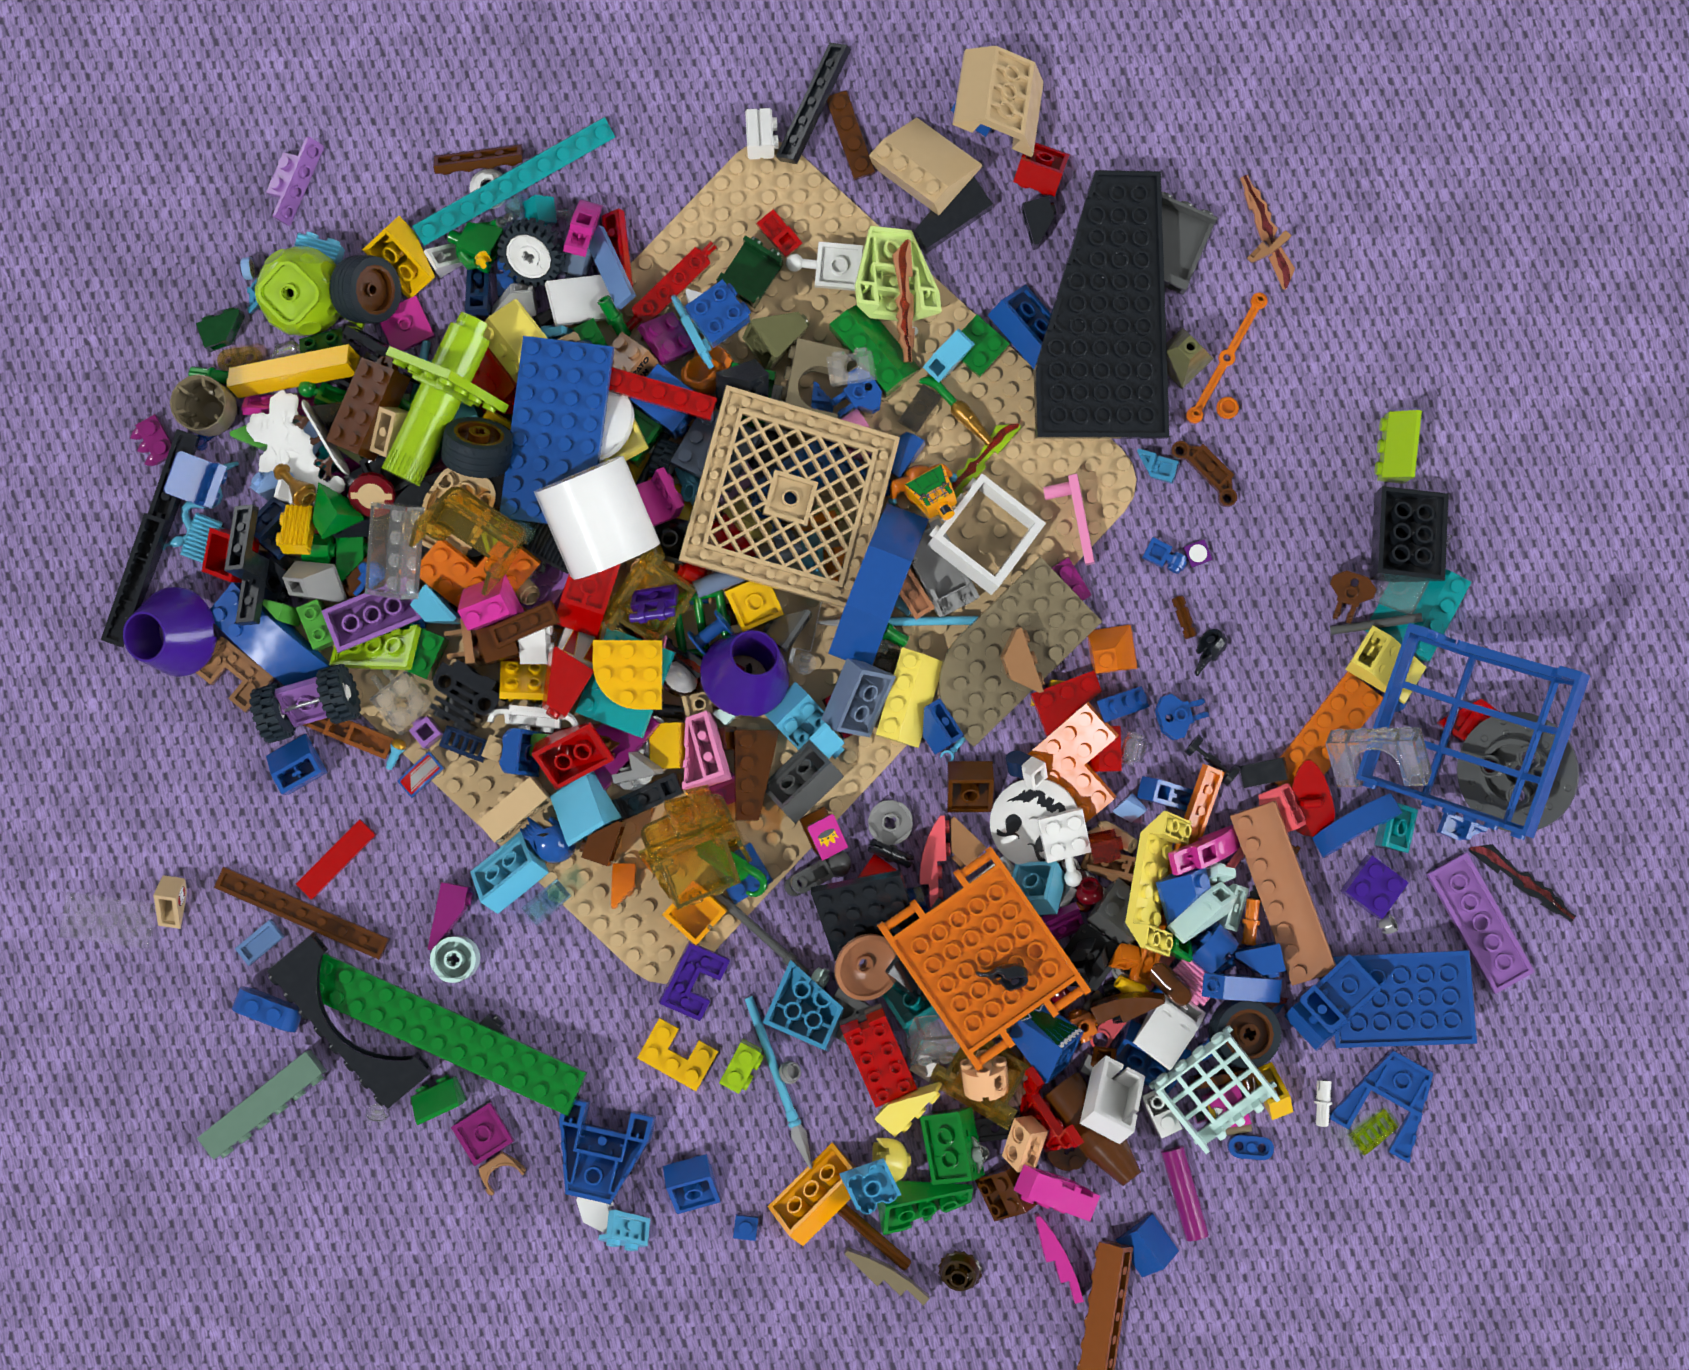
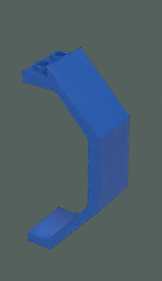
M886 504L851 589L828 654L843 660L849 658L873 665L889 619L929 519L891 504Z

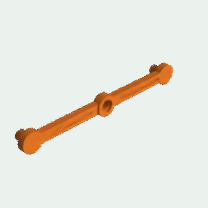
M1256 293L1251 297V307L1227 350H1223L1219 354V364L1195 407H1191L1186 413V418L1190 423L1197 424L1202 420V410L1226 367L1231 366L1235 362V351L1257 312L1267 305V297L1263 293ZM1224 355L1230 356V361H1225L1223 359Z

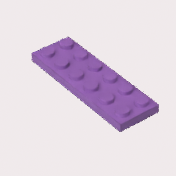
M1467 852L1426 874L1494 994L1535 972Z

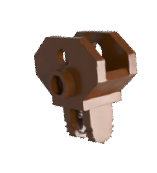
M1347 570L1332 576L1330 585L1338 596L1336 600L1338 602L1332 618L1338 619L1340 617L1343 603L1352 605L1346 617V623L1351 624L1356 608H1359L1360 603L1374 599L1377 589L1369 577ZM1353 579H1357L1359 581V584L1356 587L1351 585V581Z

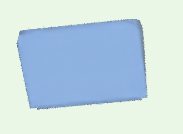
M1131 793L1113 809V812L1132 823L1148 809Z

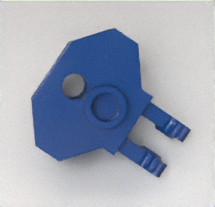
M855 368L849 372L847 387L829 403L831 406H836L843 400H848L850 404L840 409L837 413L839 418L855 409L874 414L880 410L882 391L870 372ZM870 387L871 390L867 391L865 390V388Z
M1173 694L1160 697L1155 708V715L1161 733L1172 741L1184 738L1191 723L1209 717V713L1205 711L1192 716L1190 707L1203 705L1205 703L1204 698L1192 702H1183ZM1166 715L1170 717V722L1166 721Z

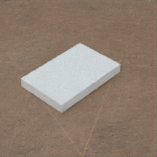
M601 275L546 281L545 287L555 327L584 323L592 318L595 321L606 320L607 317L597 303L602 297L610 296Z

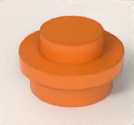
M1224 397L1218 401L1216 411L1221 418L1232 419L1237 415L1239 405L1234 398Z

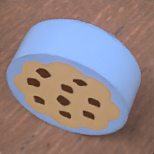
M242 258L240 265L243 278L245 280L255 279L252 258Z

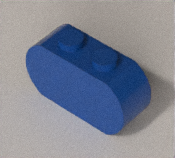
M245 986L239 988L232 1006V1010L240 1015L287 1032H297L302 1019L298 1011L300 1008L296 1004Z

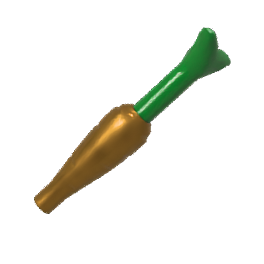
M932 376L919 379L920 384L934 388L951 406V414L969 431L980 438L986 446L993 442V439L986 432L970 407L964 401L957 400L941 381L937 382Z

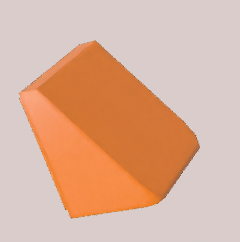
M1121 943L1112 956L1109 967L1129 970L1141 962L1139 947Z

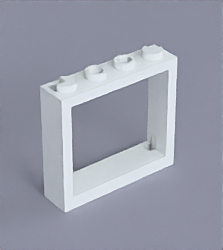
M981 474L977 480L972 478L965 487L968 490L965 496L961 493L956 499L957 504L953 510L955 512L954 516L949 520L941 518L944 523L941 527L935 526L929 534L933 538L927 545L992 595L1046 523L988 477ZM978 490L1029 529L995 576L943 537Z

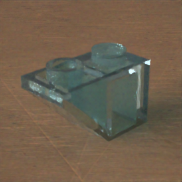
M556 879L522 909L537 926L559 909L571 895L560 881Z

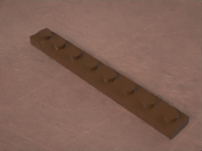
M227 867L222 868L214 888L378 960L382 958L390 940L386 936Z

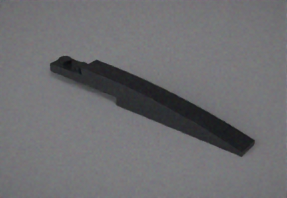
M176 429L149 511L143 515L101 637L102 641L124 647L123 630L125 623L142 605L182 500L164 492L166 480L177 452L183 451L193 456L195 455L200 437Z

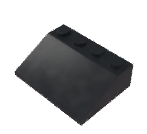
M1382 486L1374 494L1370 580L1388 582L1445 581L1449 493Z

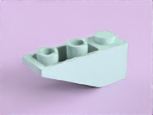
M1221 881L1202 894L1167 928L1184 944L1230 913L1237 896Z

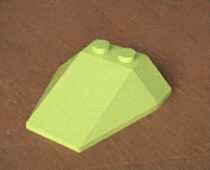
M870 226L868 229L855 282L857 306L869 318L898 321L896 319L898 307L895 299L899 296L900 291L892 255L901 246L898 258L902 283L900 305L902 308V321H905L908 304L905 301V252L908 245L907 239L911 241L913 277H909V291L914 295V316L912 322L939 314L942 311L938 287L912 230Z

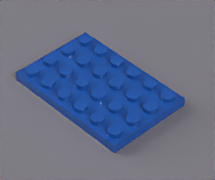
M1470 950L1352 955L1383 989L1350 1018L1351 1021L1335 1034L1336 1048L1478 1043ZM1333 956L1336 966L1346 956Z

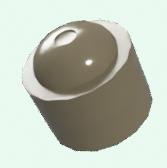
M200 374L188 376L180 381L172 391L170 399L171 413L179 424L198 435L207 437L220 435L228 430L235 421L237 413L235 397L228 388L209 376Z

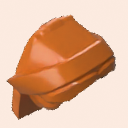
M711 346L712 350L709 351L714 365L711 369L703 362L696 350L693 359L688 360L685 366L682 367V383L695 392L711 396L716 391V372L730 368L734 361L730 357L731 355L726 352L727 350L720 346L714 348Z

